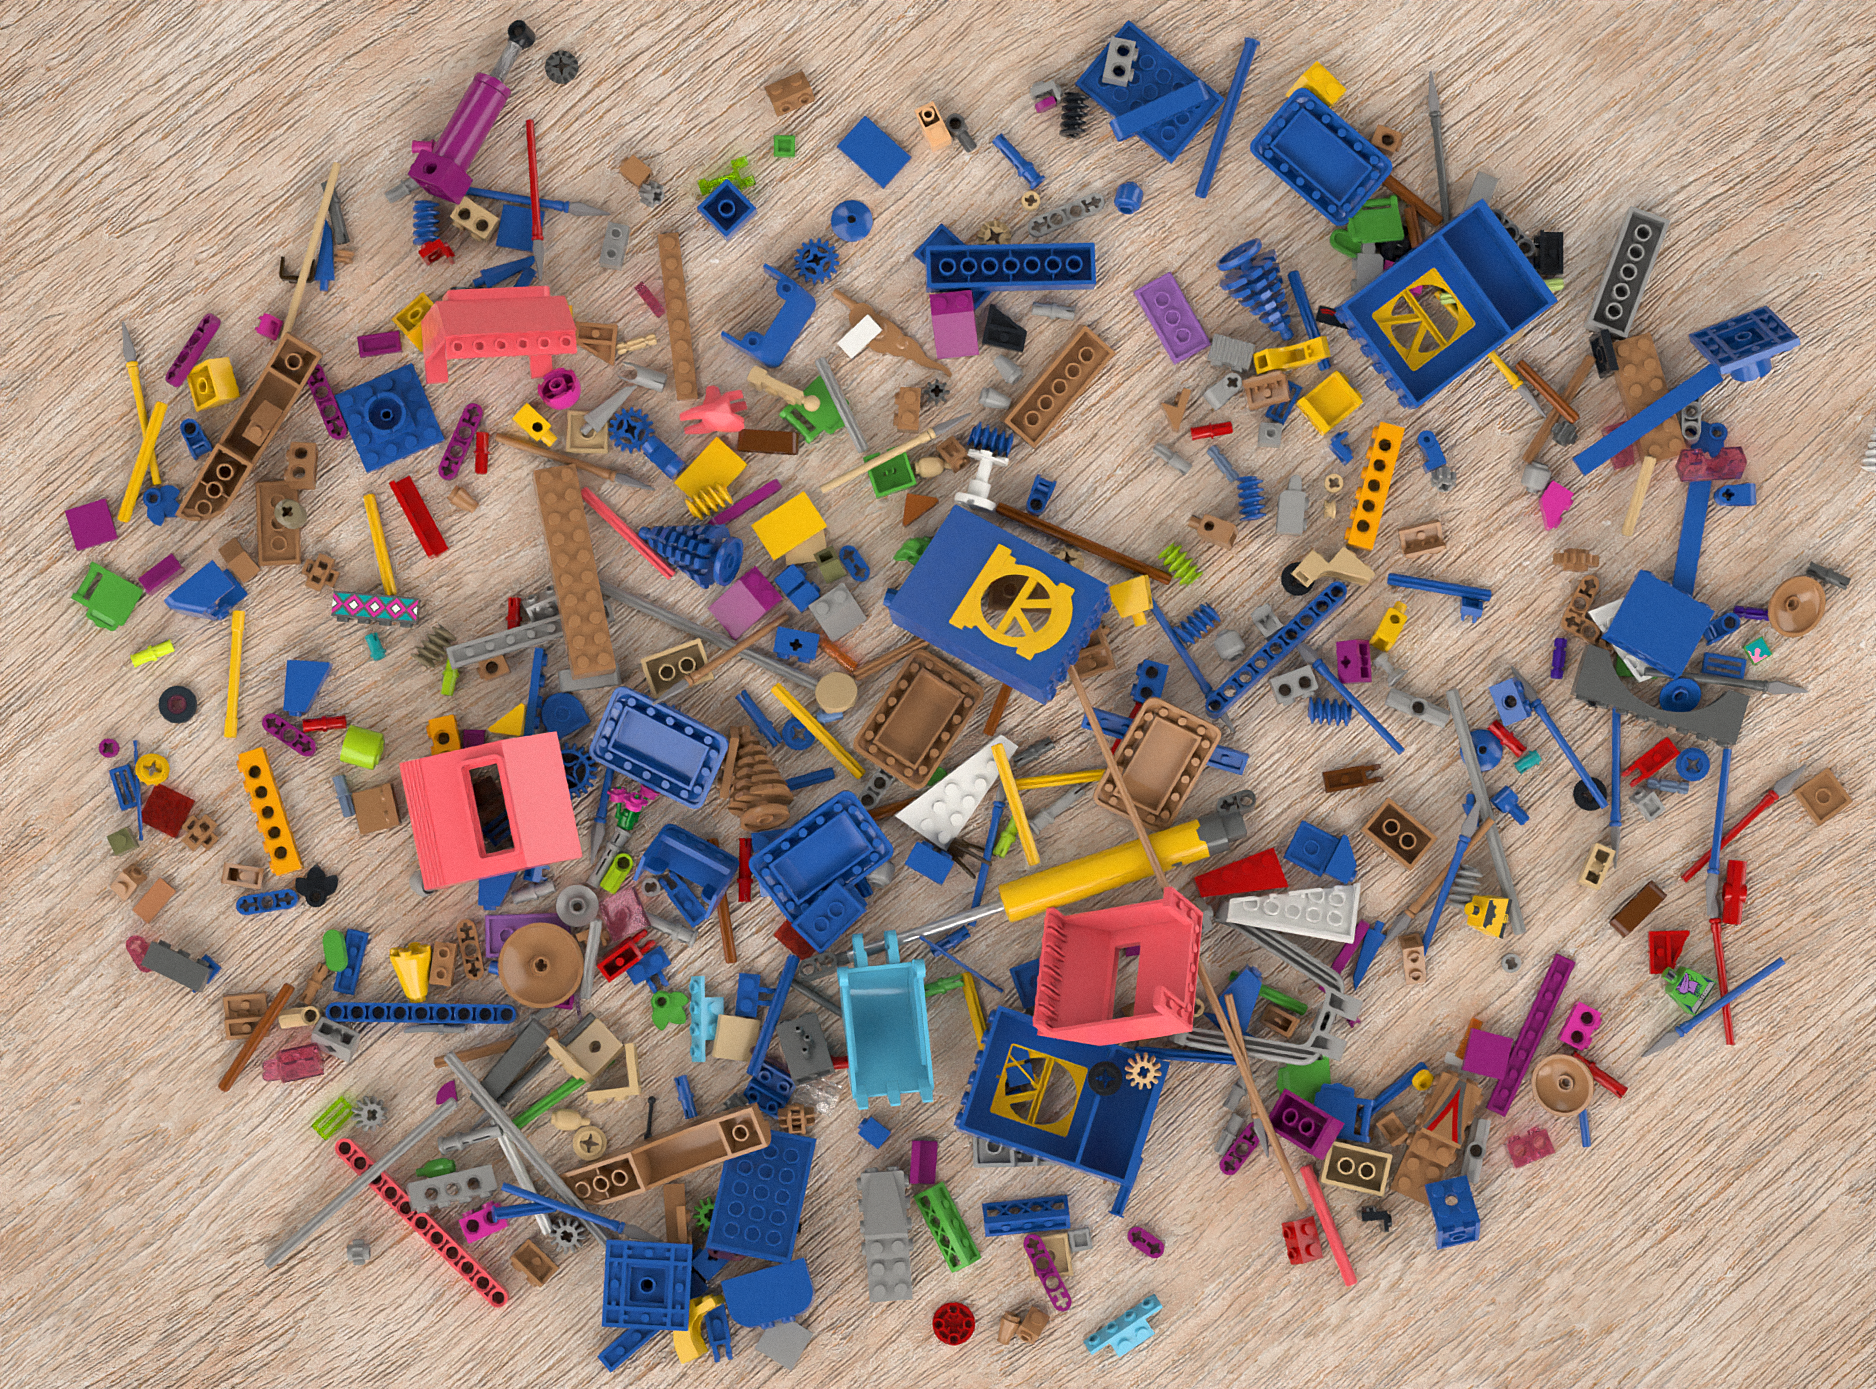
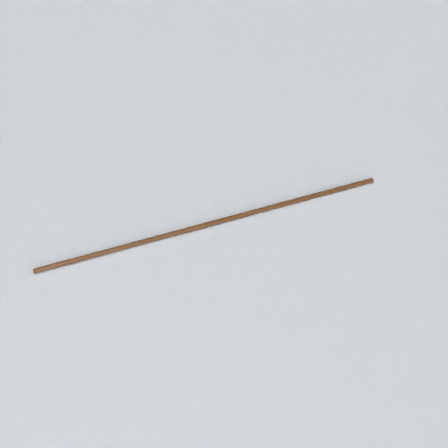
M1071 665L1067 672L1164 894V888L1169 887V884L1075 666ZM1199 956V978L1299 1210L1307 1209V1204Z

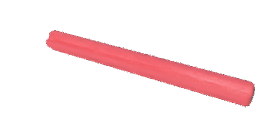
M587 487L581 490L582 499L663 576L669 580L675 575V570Z
M1312 1165L1302 1166L1300 1172L1346 1286H1352L1357 1283V1279Z

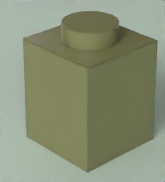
M833 545L813 554L827 584L846 576Z
M125 827L107 836L115 856L121 857L140 847L131 828Z

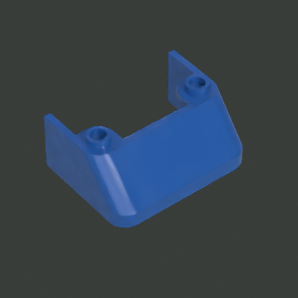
M765 263L763 266L764 273L778 281L776 292L779 297L786 301L765 336L752 331L748 332L740 342L722 331L721 338L764 366L774 369L781 365L815 311L816 301L811 294L794 280Z
M211 560L165 598L164 603L170 609L182 615L222 621L230 614L228 611L249 594L227 568L222 572L218 565Z
M666 824L642 855L633 880L637 882L645 870L658 875L664 873L668 868L703 887L701 897L706 903L710 904L704 918L709 919L721 902L737 872L739 860L734 855L675 824Z

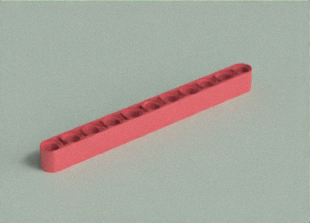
M352 1138L340 1139L335 1144L337 1155L359 1176L376 1163ZM344 1141L351 1145V1151L348 1154L341 1150V1144ZM358 1157H363L366 1160V1166L363 1169L356 1165ZM385 1170L381 1173L382 1179L380 1183L372 1181L368 1184L493 1307H502L509 1301L510 1294L508 1290L428 1212L418 1214L417 1211L405 1213L402 1210V1204L405 1201L409 1202L407 1191ZM392 1186L397 1190L395 1198L388 1197V1187ZM420 1216L427 1219L428 1224L426 1228L418 1226L417 1219ZM438 1231L443 1235L441 1243H436L433 1240L434 1232ZM453 1246L458 1249V1256L456 1258H451L448 1255L449 1247ZM469 1261L473 1264L474 1270L472 1273L464 1271V1262ZM480 1277L488 1278L489 1286L487 1288H482L479 1285L478 1280ZM499 1291L504 1294L505 1298L502 1303L494 1300L495 1292Z

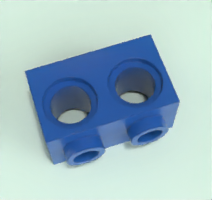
M1146 659L1143 660V664L1138 663L1136 675L1139 676L1138 683H1133L1130 696H1134L1133 702L1143 704L1146 701L1140 695L1142 688H1149L1152 692L1151 697L1161 698L1169 665ZM1149 667L1155 668L1157 670V677H1147L1146 669Z

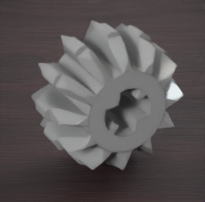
M363 1096V1103L357 1100L356 1104L359 1107L351 1108L353 1112L357 1113L351 1117L353 1121H357L355 1126L357 1128L362 1127L364 1132H367L369 1127L371 1131L375 1132L376 1125L382 1128L383 1123L380 1122L381 1119L387 1120L388 1118L383 1115V1113L388 1111L387 1107H382L384 1101L381 1099L377 1101L376 1096H372L370 1100L368 1096ZM368 1110H371L372 1117H368L366 1113Z
M571 1217L567 1218L566 1225L562 1218L559 1219L561 1227L553 1224L552 1228L557 1232L549 1233V1236L556 1237L555 1240L550 1242L551 1245L558 1242L559 1245L556 1247V1251H560L563 1246L564 1254H568L569 1247L573 1253L577 1252L574 1244L582 1247L583 1243L578 1239H586V1235H579V1232H582L585 1228H576L580 1222L579 1220H576L571 1225ZM564 1230L568 1233L572 1232L573 1236L570 1237L572 1241L563 1239Z

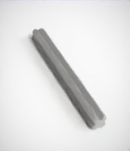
M821 357L815 361V365L859 453L868 450V444L826 358Z

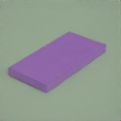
M1171 271L1133 292L1174 365L1211 346L1208 337Z
M557 913L485 915L486 958H498L507 938L513 932L528 924L550 923L563 928L570 934L571 926L565 924Z

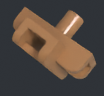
M319 553L316 562L307 558L301 574L308 576L305 586L320 593L325 585L334 588L341 574L332 569L336 560Z
M207 814L200 820L195 815H192L182 826L187 835L181 841L193 852L201 845L210 851L212 846L220 839L214 833V830L219 825Z
M795 1102L792 1105H787V1108L778 1109L779 1126L782 1128L789 1127V1134H806V1126H813L815 1124L814 1107H804V1104Z

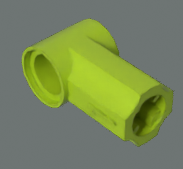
M628 853L617 855L601 881L600 886L615 895L630 870L634 867V858ZM621 857L629 859L630 865L628 868L623 869L619 866V859Z

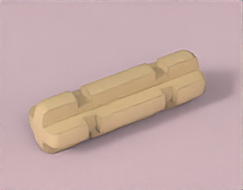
M649 333L645 337L642 335L626 340V343H617L616 349L618 354L622 355L629 350L632 352L645 348L646 345H654L657 343V339L654 333Z

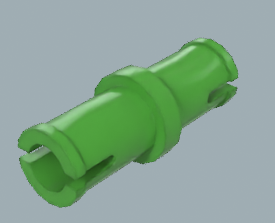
M958 973L944 979L941 977L935 982L924 985V991L929 990L925 992V999L939 993L946 994L949 990L965 986L962 980L955 982L963 979L962 974Z

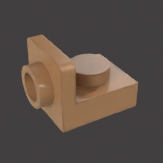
M953 435L936 447L937 452L950 465L954 473L964 469L971 462L966 449Z
M601 928L600 940L603 947L608 946L607 941L611 940L607 928ZM589 929L576 934L578 942L584 941L585 945L587 944Z

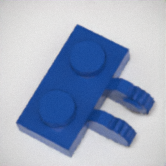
M660 945L645 954L641 960L627 969L626 972L635 986L646 980L654 994L658 990L650 977L657 973L662 985L667 987L669 982L662 969L672 963Z
M739 973L735 1015L757 1017L758 1005L770 1006L772 1000H758L759 992L773 994L776 988L760 987L761 975Z

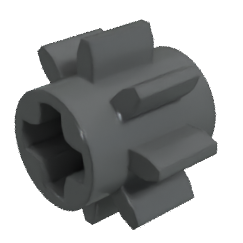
M936 379L934 384L928 382L929 390H924V394H929L927 402L929 403L933 400L936 406H938V402L941 400L946 403L947 400L944 396L950 394L949 390L944 389L947 383L940 384L938 379ZM935 388H939V391L943 392L939 394V397H935V394L931 393L935 391Z
M1567 421L1559 424L1555 423L1551 430L1554 435L1552 440L1563 447H1566L1567 444L1570 445V443L1573 445L1578 438L1575 432L1577 428Z
M734 1093L723 1103L727 1107L723 1111L738 1106H746V1103L749 1101L743 1094L738 1096Z

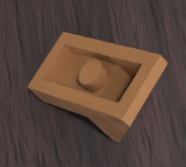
M1184 387L1181 393L1177 392L1174 404L1177 407L1160 403V407L1173 432L1176 433L1179 430L1191 393L1190 389Z
M264 400L250 417L251 422L242 436L261 447L283 413V410Z
M224 862L221 883L261 890L264 869Z

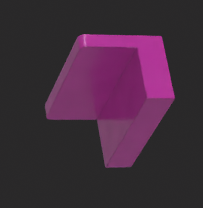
M171 553L139 577L138 580L146 589V593L153 596L186 570L174 554Z
M912 1140L909 1184H935L937 1141Z

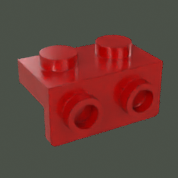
M440 238L434 242L428 241L420 247L421 250L418 251L427 266L443 256L447 257L451 265L455 264L452 259L455 257L454 252L447 241L442 243Z
M1314 1216L1281 1224L1282 1234L1287 1246V1255L1291 1265L1304 1264L1323 1258Z

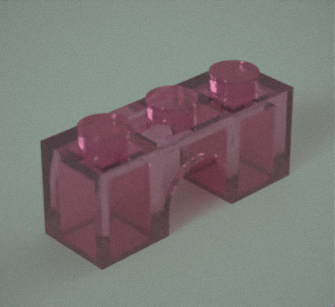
M1742 446L1722 447L1719 454L1711 459H1705L1702 448L1682 449L1675 468L1681 482L1741 479L1747 465V459Z

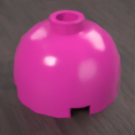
M565 368L554 369L543 377L544 381L541 385L540 383L538 384V394L548 407L555 410L571 407L578 401L581 395L580 381L571 369L570 371L565 370Z

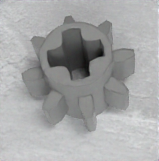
M652 180L649 181V184L643 183L638 192L641 197L640 202L651 208L654 207V204L661 205L665 196L662 191L663 186Z
M1440 466L1435 469V472H1431V486H1437V491L1448 492L1453 486H1456V471L1451 472L1450 467Z
M354 1239L353 1244L347 1245L348 1261H353V1265H364L365 1260H370L371 1258L370 1243L364 1244V1239Z

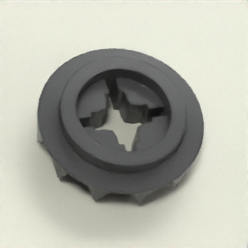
M559 50L552 52L546 59L545 71L553 82L565 84L576 77L578 62L576 57L569 51ZM560 59H562L564 65H568L563 69V75H561L559 68H555L559 65Z

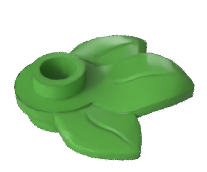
M657 991L653 994L651 998V1005L654 1008L652 1020L658 1029L663 1031L668 1022L674 1024L686 1023V1014L682 1006L688 1003L689 999L687 996L678 991L672 993ZM660 997L665 998L666 1003L664 1005L658 1004Z

